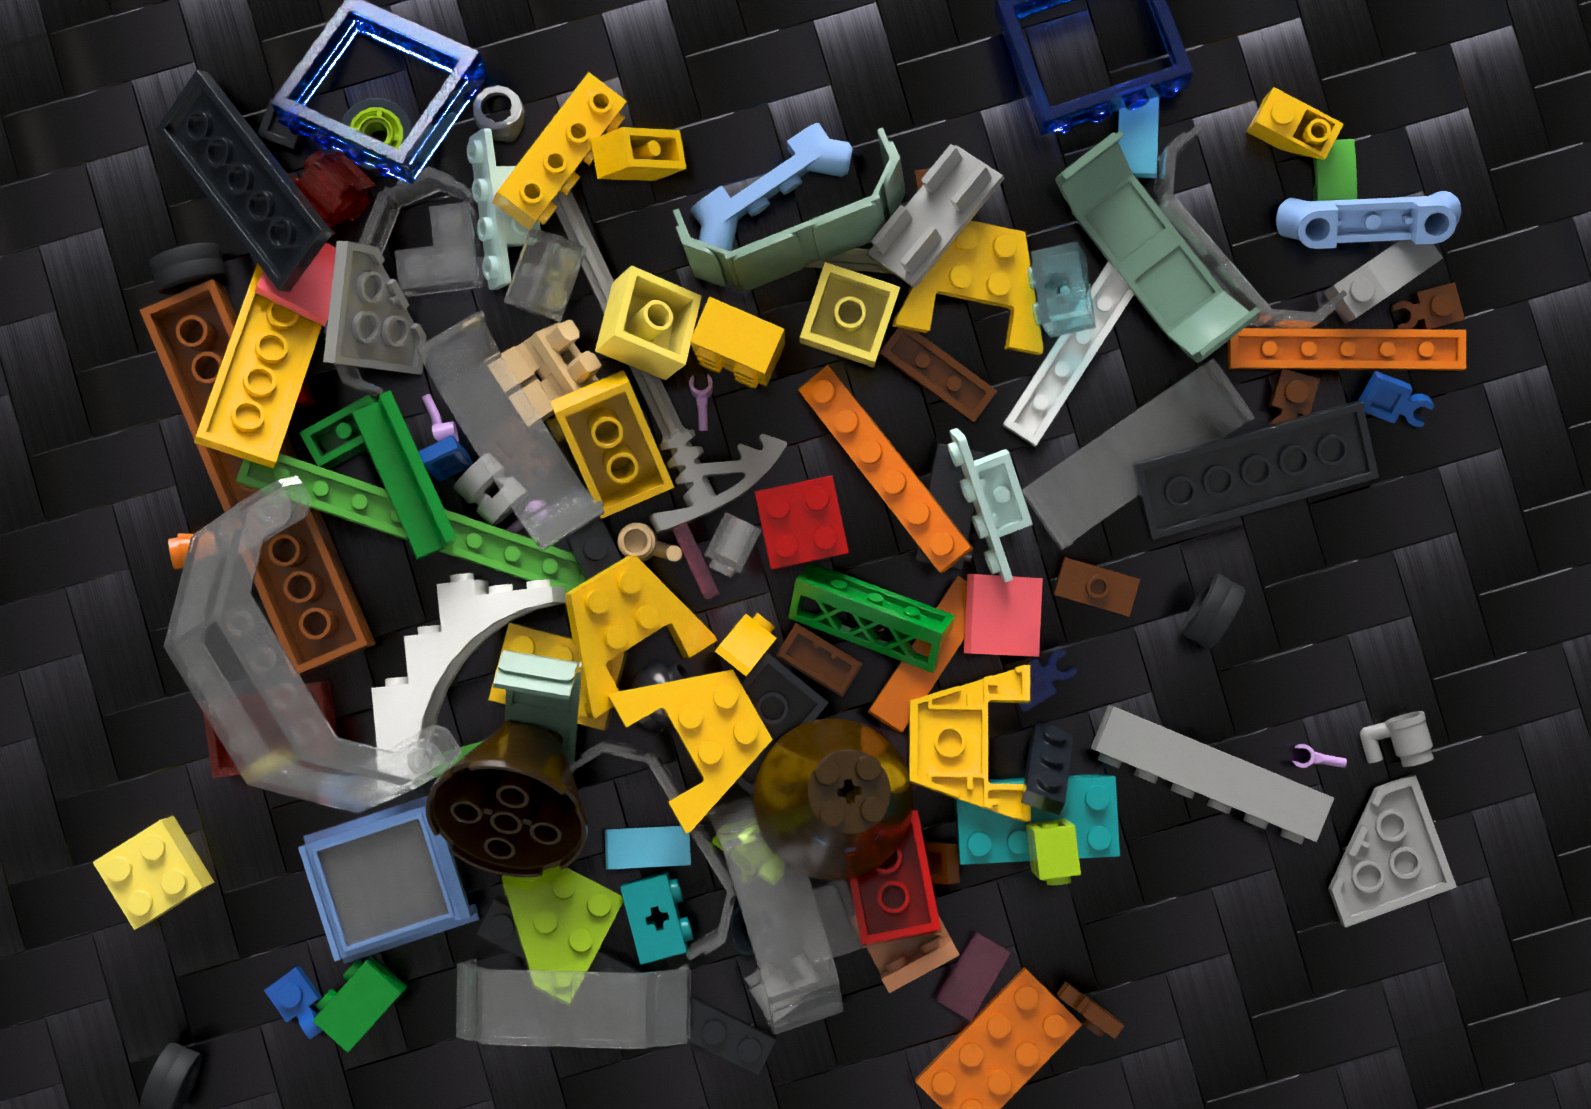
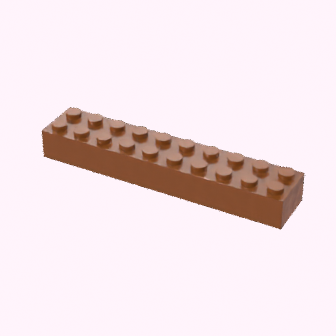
M214 279L140 310L194 441L238 319L226 287ZM286 432L279 453L298 459ZM196 444L293 676L308 674L376 645L320 511L236 483L244 459Z

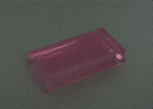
M685 522L674 527L673 532L704 598L710 600L720 595L718 586L689 524Z
M976 931L936 1000L972 1021L1011 952Z

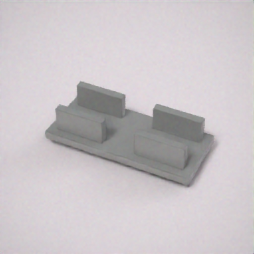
M950 144L921 179L923 186L905 207L900 205L871 240L873 247L867 255L910 286L916 288L1004 180L1003 175L959 146Z

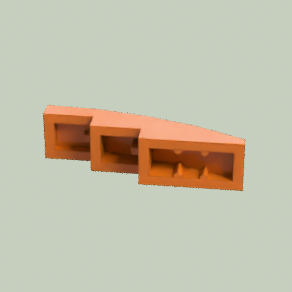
M960 576L954 579L936 607L939 610L956 615L953 629L943 641L935 671L931 673L900 661L868 711L869 714L899 734L904 731L909 723L910 700L928 695L964 640L967 581ZM916 638L911 645L914 651L929 657L932 644Z

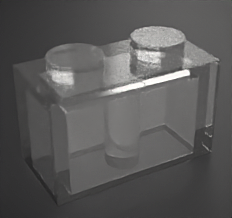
M532 229L526 237L504 303L530 314L561 322L587 248L560 235Z
M725 512L704 555L712 560L709 567L732 578L735 571L743 575L763 534L762 529Z

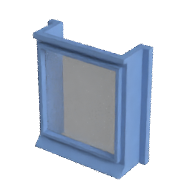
M428 796L303 836L306 844L298 847L334 961L343 959L345 964L480 919L476 905L469 906L453 854L450 852V844L440 833L438 836H435L430 829L425 809Z

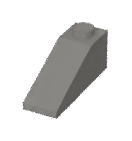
M1399 240L1323 293L1344 324L1390 296L1443 259L1434 244H1415L1412 240Z

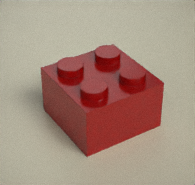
M832 475L755 491L771 570L848 555L849 551Z

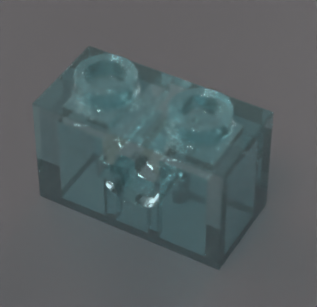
M1075 241L1032 251L1033 266L1028 267L1027 272L1032 290L1037 292L1038 302L1032 304L1036 325H1042L1050 338L1096 328L1086 255L1079 243Z

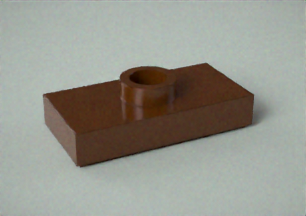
M1064 557L1053 595L1130 617L1140 579Z
M795 623L776 654V657L841 697L844 696L863 665L860 661Z

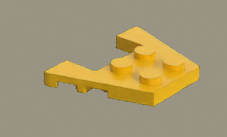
M970 221L917 287L913 288L911 286L908 291L909 294L900 311L897 312L892 324L893 327L923 333L929 332L935 296L940 294L1008 308L1010 310L1005 349L1033 355L1042 354L1043 342L1025 232Z
M628 555L565 594L573 645H577L579 661L582 663L581 680L584 683L587 703H584L588 718L595 719L614 707L608 696L619 692L606 667V663L662 627L667 626L683 658H690L717 641L715 635L636 555Z
M1022 665L1001 674L990 675L962 686L958 685L910 700L909 781L915 785L1015 820L1030 822L1031 806L1021 803L1024 784H991L988 781V703H1029L1030 665Z
M733 670L615 692L608 696L625 728L653 712L663 709L696 765L703 781L668 801L685 834L695 828L773 740Z

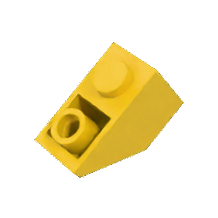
M1273 87L1263 99L1246 132L1280 150L1325 160L1344 124Z

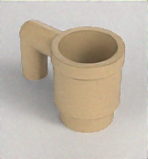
M644 523L628 524L619 533L618 547L625 557L636 555L642 562L650 559L653 555L673 562H678L683 557V551L680 547L658 541L655 531Z

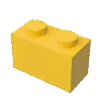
M621 127L591 140L597 179L656 181L686 169L680 130Z

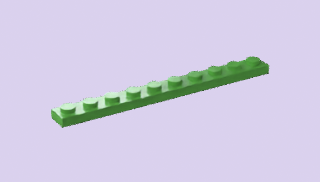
M280 453L274 469L245 459L242 462L236 479L238 484L407 540L389 497L383 488ZM445 510L457 538L454 545L439 552L525 581L548 579L551 586L564 587L565 594L586 581L571 552Z

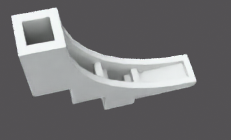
M474 573L450 575V583L437 584L441 625L417 627L418 635L404 636L408 677L385 679V687L371 688L380 783L432 777L431 755L438 714L448 688L464 662L485 639L509 622L537 609L566 603L564 587L551 586L550 580L547 579L526 582L527 589L513 591V584L488 586V581L475 580Z

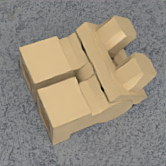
M572 320L559 322L537 331L516 347L513 346L486 362L488 369L530 431L543 424L544 420L555 414L550 401L599 381L595 374L601 368V363L594 353L590 351L581 353L574 342L579 338L580 331ZM536 374H538L539 377L541 378V380H542L541 382H540L539 379L537 378Z

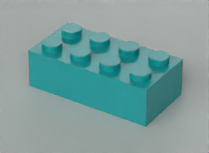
M1109 773L1068 775L1066 800L1061 814L1057 815L1031 806L1030 822H1021L954 798L956 843H958L960 865L1030 861L1026 823L1064 818L1075 825L1079 859L1120 856L1116 776ZM1025 778L990 779L988 781L991 784H1024Z

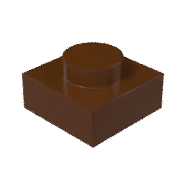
M924 842L932 883L947 885L960 883L958 843Z

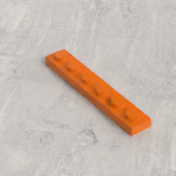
M1244 328L1228 340V369L1462 371L1466 369V330Z
M827 365L798 389L940 573H944L974 549L831 366Z

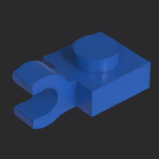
M300 965L264 990L286 1023L297 1016L303 1032L309 1039L323 1031L313 1022L314 1018L319 1014L313 1004L321 999L322 996Z

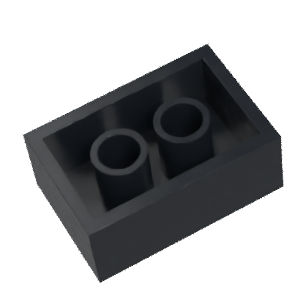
M769 652L764 655L741 683L773 739L735 781L752 796L758 769L773 745L792 729L804 723L814 721L829 704L826 699Z

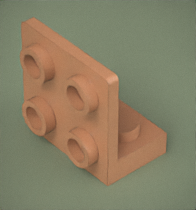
M855 913L854 915H852V921H853V923H854V925H855V927H856V929H857V931H858V933H859L858 924H857V919H856V913ZM940 917L941 932L866 946L889 993L959 956L958 950Z

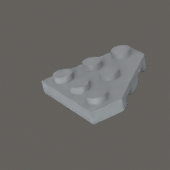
M337 241L323 362L422 375L427 336L421 325L414 323L406 308L409 306V303L397 281L390 279L382 265L385 259L379 248L349 241Z
M1411 774L1375 787L1328 888L1341 925L1345 928L1457 887L1416 775Z

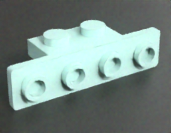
M483 128L470 136L467 145V157L473 166L474 173L472 195L475 202L478 203L479 210L477 232L479 239L483 241L485 255L482 263L483 274L488 280L489 289L498 290L512 281L507 247L537 246L542 243V235L539 221L529 231L492 203L496 192L516 166H496L492 131L490 128Z
M958 428L949 431L953 442L947 444L954 465L956 467L961 465L965 479L960 480V486L964 497L968 503H974L977 515L972 516V521L979 538L985 537L989 548L988 551L984 552L986 563L992 574L998 573L1005 583L1013 580L999 537L1033 525L1010 453L1004 449L974 461L965 435Z

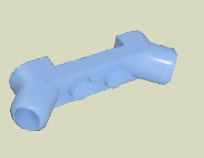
M815 123L802 130L787 141V150L791 154V158L732 198H730L721 185L691 208V213L701 225L699 241L732 251L737 222L747 213L753 217L765 210L770 205L768 199L781 191L783 195H786L796 189L803 182L800 177L809 171L838 177L845 176L849 171L853 148L849 142L829 139L820 123Z
M1440 191L1422 197L1306 201L1288 198L1278 208L1276 225L1281 236L1300 240L1305 246L1314 249L1336 248L1337 243L1412 240L1415 244H1436L1444 242L1454 233L1461 216V206L1458 198L1447 191Z

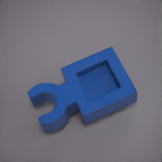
M1374 371L1358 400L1363 402L1365 413L1391 423H1395L1401 414L1406 417L1409 424L1415 427H1423L1425 423L1422 416L1414 414V411L1419 407H1426L1430 410L1434 408L1432 399L1425 394L1410 396L1413 389L1409 383Z

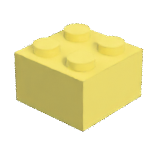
M825 262L800 335V343L874 368L900 287Z
M631 265L612 283L595 352L667 380L686 365L691 344L690 340L694 332L702 296Z
M174 816L159 820L93 862L134 930L149 924L214 883V880Z

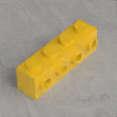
M588 72L498 189L492 203L529 231L532 230L538 221L545 225L558 207L553 203L554 199L560 191L568 195L581 177L576 173V170L584 161L590 165L594 161L591 140L604 135L605 132L609 133L618 129L625 119L620 112L627 101Z

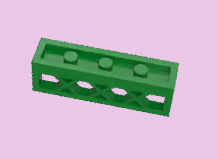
M391 390L379 395L378 402L353 411L352 417L415 558L419 560L454 545L457 537Z
M810 562L796 578L788 616L789 619L931 673L937 668L943 641L953 629L956 615ZM803 597L816 600L823 612L815 615L802 610ZM845 611L852 614L858 626L850 628L843 625L837 613ZM879 624L888 627L895 639L889 642L879 639L872 627ZM917 638L932 644L929 657L916 653L909 641Z

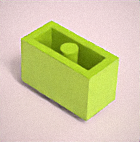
M1066 818L1026 823L1031 871L1039 880L1046 881L1047 885H1063L1071 883V876L1081 875L1076 829L1073 823Z

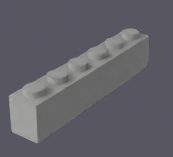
M1110 705L1106 709L1091 749L1100 752L1097 759L1118 769L1121 763L1125 762L1137 767L1134 773L1135 776L1155 784L1158 777L1173 782L1171 791L1193 799L1195 792L1209 797L1208 806L1229 814L1232 807L1246 813L1244 821L1265 830L1268 822L1282 828L1280 836L1301 845L1305 838L1317 842L1334 801V798Z

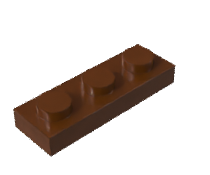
M897 328L879 352V355L971 423L976 421L997 392L996 389L917 331Z

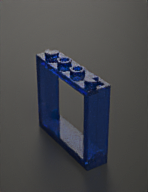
M345 0L271 101V104L279 117L278 122L288 127L292 134L298 135L302 133L310 137L323 149L331 150V148L343 152L355 164L363 165L366 163L375 167L380 174L388 179L392 175L412 185L488 76V72L479 51L364 0ZM358 32L451 73L398 149L305 107Z
M995 0L994 12L1041 136L1062 131V134L1072 130L1075 124L1087 120L1090 123L1103 121L1110 117L1112 112L1127 108V110L1139 109L1145 106L1150 99L1162 95L1165 98L1174 97L1175 92L1186 89L1190 85L1194 71L1167 1L1147 0L1173 66L1050 107L1017 19L1072 0Z

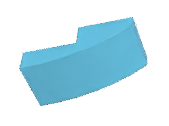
M1120 94L1119 131L1124 136L1118 143L1136 178H1157L1159 94Z
M681 826L605 830L606 870L691 865L690 832L685 834Z

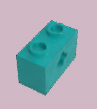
M669 871L624 882L620 888L640 964L686 953L689 947L687 941L693 940V934L688 917L681 918L677 903L683 902V896L678 878L671 880ZM656 906H658L661 913H668L661 926L658 925L657 920L649 919Z

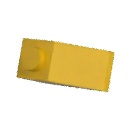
M756 613L753 618L745 614L715 652L747 676L777 639L771 634L775 626L759 613Z

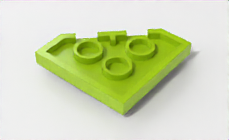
M559 866L543 870L542 876L538 877L503 876L501 883L505 896H507L534 988L570 1006L624 902L623 896L567 867L562 870Z

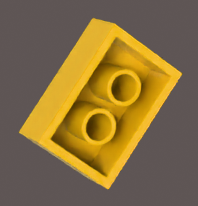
M709 297L690 343L695 356H697L699 365L716 373H720L722 368L734 372V380L756 389L758 383L767 387L785 346V331L777 325Z
M624 370L550 401L601 519L674 488Z
M509 623L502 651L510 650L580 662L577 645H573L572 638L517 623ZM622 652L606 663V667L617 688L620 685L628 655L627 652ZM581 680L578 724L600 730L608 729L613 707L595 719L588 718L584 703H587L584 683ZM492 684L488 700L505 704L506 690L494 688Z

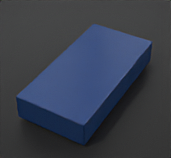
M453 435L418 451L426 470L438 482H442L473 465L468 452Z

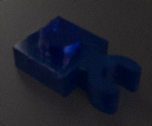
M1064 650L1053 652L1049 656L1047 664L1043 667L1037 658L1025 664L1030 665V702L1017 703L1022 712L1025 713L1057 693L1058 691L1052 683L1054 680H1067L1076 674L1077 670L1075 667H1071L1065 672H1060L1057 669L1056 662L1066 654Z

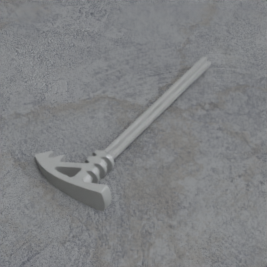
M560 191L553 201L558 206L555 212L603 313H605L611 286L614 282L613 277L572 191L568 195ZM629 366L662 435V442L658 447L661 452L670 453L672 456L667 462V466L669 469H678L680 473L675 479V483L678 486H686L688 490L683 496L687 508L654 513L649 516L656 534H662L698 520L744 495L769 472L786 448V441L761 434L759 441L762 445V450L739 444L737 452L741 458L740 460L701 463L699 458L704 453L703 448L692 446L691 441L695 438L696 434L693 429L688 430L682 425L661 378ZM736 474L744 476V479L718 495L715 494L708 477Z

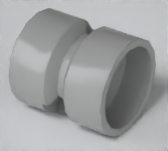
M487 453L464 472L455 483L453 489L468 504L476 503L478 505L477 513L489 525L495 527L521 504L529 492L514 477L505 478V468L490 453ZM496 487L499 492L491 498L487 494Z

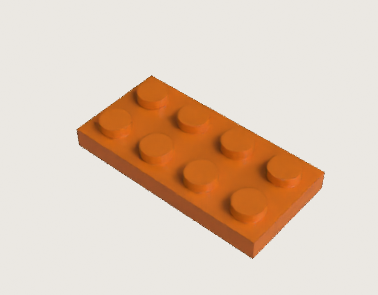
M1024 967L915 1078V1082L942 1109H1001L1082 1026V1023Z

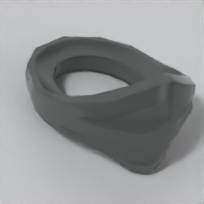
M489 87L477 95L473 103L474 120L480 130L490 128L492 138L495 141L508 143L517 139L524 127L526 112L520 97L508 87ZM496 95L504 96L512 103L511 116L497 123L492 119L486 118L482 113L484 102Z

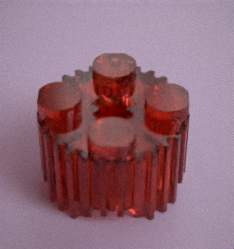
M320 150L309 156L303 165L307 171L303 172L302 176L297 180H293L333 231L330 238L336 234L332 228H335L337 224H341L347 218L353 222L356 218L360 217V214L370 205V199L366 196L368 190H373L375 185L340 150L333 151L331 154L328 153L326 156Z

